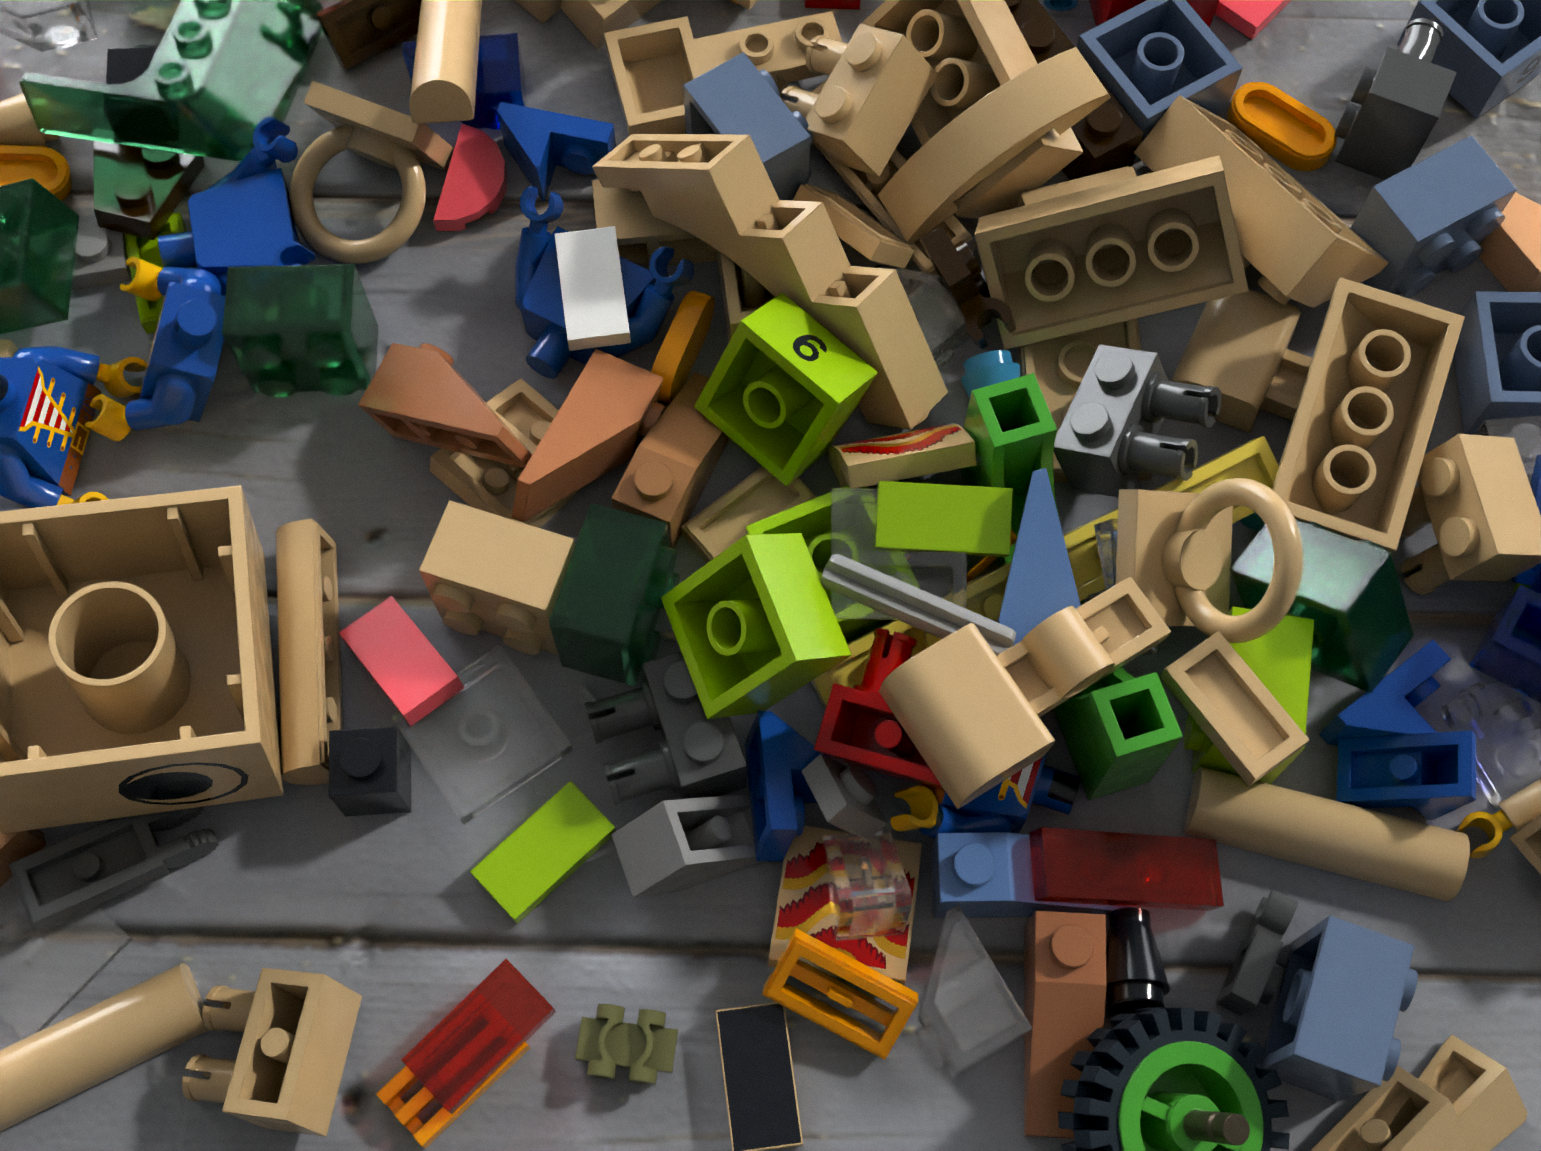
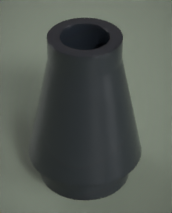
M1126 907L1112 911L1109 914L1110 930L1106 949V997L1108 1009L1115 1014H1135V1009L1164 1008V996L1170 992V986L1151 927L1150 912L1136 907Z

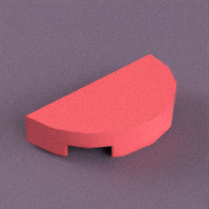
M461 124L433 219L436 231H461L466 229V223L480 219L488 211L489 214H493L498 209L507 192L505 160L498 144L480 129Z

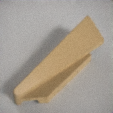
M1451 1035L1440 1047L1419 1078H1416L1397 1065L1389 1081L1382 1080L1380 1087L1371 1089L1310 1151H1491L1525 1122L1527 1110L1506 1067L1454 1035Z

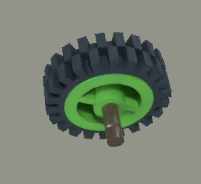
M1195 1008L1135 1009V1014H1119L1111 1018L1109 1022L1113 1029L1097 1028L1087 1038L1095 1049L1093 1051H1077L1070 1065L1081 1071L1082 1074L1079 1080L1064 1079L1060 1095L1074 1098L1075 1101L1073 1113L1058 1111V1128L1073 1130L1075 1141L1061 1144L1062 1151H1270V1148L1289 1150L1290 1133L1272 1131L1271 1118L1289 1117L1287 1100L1268 1098L1267 1091L1282 1085L1276 1069H1259L1257 1067L1268 1055L1259 1043L1242 1042L1247 1031L1238 1024L1220 1023L1222 1015L1211 1011H1195Z

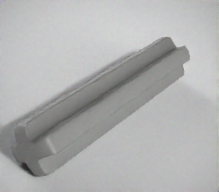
M833 554L822 573L821 582L824 588L941 639L969 623H974L996 656L1012 647L1015 642L1016 632L1012 628L840 554Z

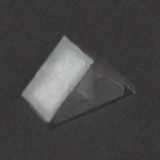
M890 829L879 830L869 840L852 833L823 836L835 941L904 934L912 907V897Z

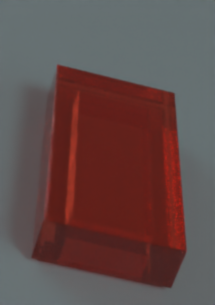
M505 959L401 1061L443 1107L453 1114L556 1011L525 977Z

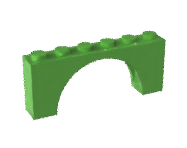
M1034 373L972 390L963 428L975 442L977 465L960 469L967 486L1013 488L1011 529L1017 536L1033 471L1043 468L1047 469L1057 508L1053 475V451L1057 428ZM1016 542L1010 546L1009 556L995 559L998 568L1012 561ZM1121 667L1053 709L1078 775L1081 777V783L1088 801L1150 782L1183 737L1157 672L1135 678Z

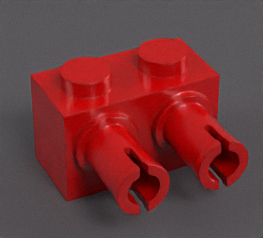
M875 628V637L861 685H853V688L833 683L814 750L839 762L855 764L860 768L945 791L879 693L884 679L911 658L917 640L894 631V635H891L887 629Z

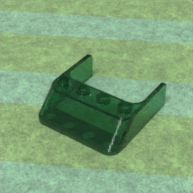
M181 0L148 69L137 79L123 84H105L26 72L19 84L36 126L42 133L241 162L249 151L255 147L253 133L261 120L273 117L284 123L323 31L315 14L324 9L318 0Z

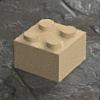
M449 500L419 569L445 625L460 633L477 636L480 630L503 637V642L509 647L531 655L539 654L540 649L559 655L585 590V583L573 538Z

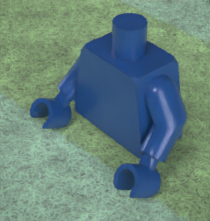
M273 117L261 120L253 133L255 147L249 151L231 172L205 191L193 194L188 199L192 231L158 236V247L164 268H190L197 266L198 269L206 270L215 275L220 281L221 295L233 299L235 304L256 311L266 309L282 297L308 295L307 289L314 285L315 274L305 268V266L315 261L316 255L299 244L297 226L290 209L289 190L282 169H276L275 161L277 159L282 163H289L297 157L298 148L296 143L285 137L290 132L288 125Z
M534 186L527 187L520 197V208L525 217L530 219L529 227H525L521 231L515 262V304L522 312L526 333L536 340V343L526 356L527 364L540 375L549 379H555L569 358L586 365L595 349L615 357H621L652 342L657 336L675 299L671 293L674 286H684L693 279L695 272L693 263L690 260L682 259L678 264L676 272L669 276L667 266L674 255V249L661 247L657 249L649 261V270L619 256L631 343L569 351L554 235L569 231L559 226L556 227L552 234L547 231L548 223L556 221L561 216L563 201L559 194L551 192L547 210L539 215L535 208L538 188Z

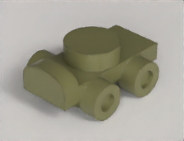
M598 1004L596 1018L582 1017L575 1060L588 1062L587 1076L611 1080L614 1079L616 1066L623 1069H630L629 1082L656 1085L658 1072L673 1074L679 1031L678 1029L664 1028L665 1012L639 1009L637 1024L623 1022L624 1007L612 1004Z

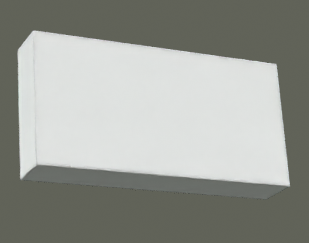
M615 226L554 234L569 351L631 343Z

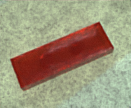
M1040 827L1029 832L1035 901L1211 911L1224 906L1217 845L1214 839Z

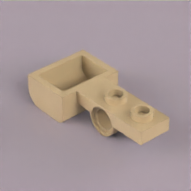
M833 11L695 39L688 16L604 33L605 47L629 136L631 134H686L683 85L743 52L758 71L764 69L771 75L777 85L780 97L783 95L782 91L788 87V82L824 75L809 71L806 66L805 55L807 47L823 52L827 50L814 46L811 43V40L818 35H825L842 42Z
M1250 289L1249 292L1207 301L1171 381L1205 387H1218L1221 392L1219 415L1213 416L1208 414V416H1212L1216 421L1248 433L1251 432L1260 409L1293 421L1313 359L1288 349L1301 315L1300 310L1292 304L1287 303L1283 305L1272 297Z
M1129 576L1076 609L1074 606H1069L1051 615L1034 627L1019 643L997 656L976 625L969 623L897 667L884 679L879 693L956 808L959 809L1045 756L1055 743V739L1039 717L1160 644L1168 637L1171 630L1133 578Z

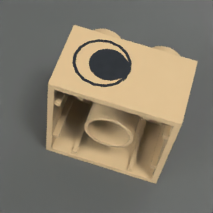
M242 486L0 511V831L2 834L284 796L265 556Z

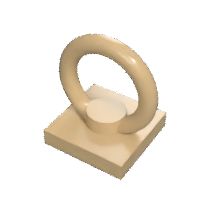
M312 81L304 104L336 128L327 131L315 139L302 153L294 168L289 190L292 217L303 238L323 256L349 264L378 261L401 248L412 236L421 220L426 201V184L419 162L448 171L454 148L426 124L412 123V118L409 115ZM347 149L367 160L397 169L402 183L400 207L392 222L377 235L363 240L343 239L328 231L320 222L314 207V186L321 169L332 157Z
M1232 478L1219 481L1210 485L1201 493L1119 489L1115 585L1131 576L1167 626H1196L1209 637L1219 631L1229 643H1243L1260 638L1281 622L1292 606L1301 583L1303 546L1300 531L1291 510L1274 490L1260 482L1246 478ZM1238 505L1253 510L1266 524L1273 544L1274 566L1269 587L1262 600L1249 612L1232 616L1227 615L1230 600L1233 506Z

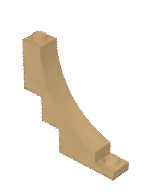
M631 134L592 166L602 187L629 188L633 192L641 191L653 217L675 225L703 240L748 272L775 297L783 292L875 369L878 373L858 403L867 423L912 430L914 426L927 418L929 411L948 393L896 269L851 266L823 202L779 200L750 135Z

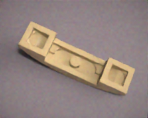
M1077 47L1059 53L1002 84L958 115L906 161L878 194V197L906 241L912 245L958 211L959 207L955 200L1051 129L1054 128L1061 135L1109 100L1111 96Z

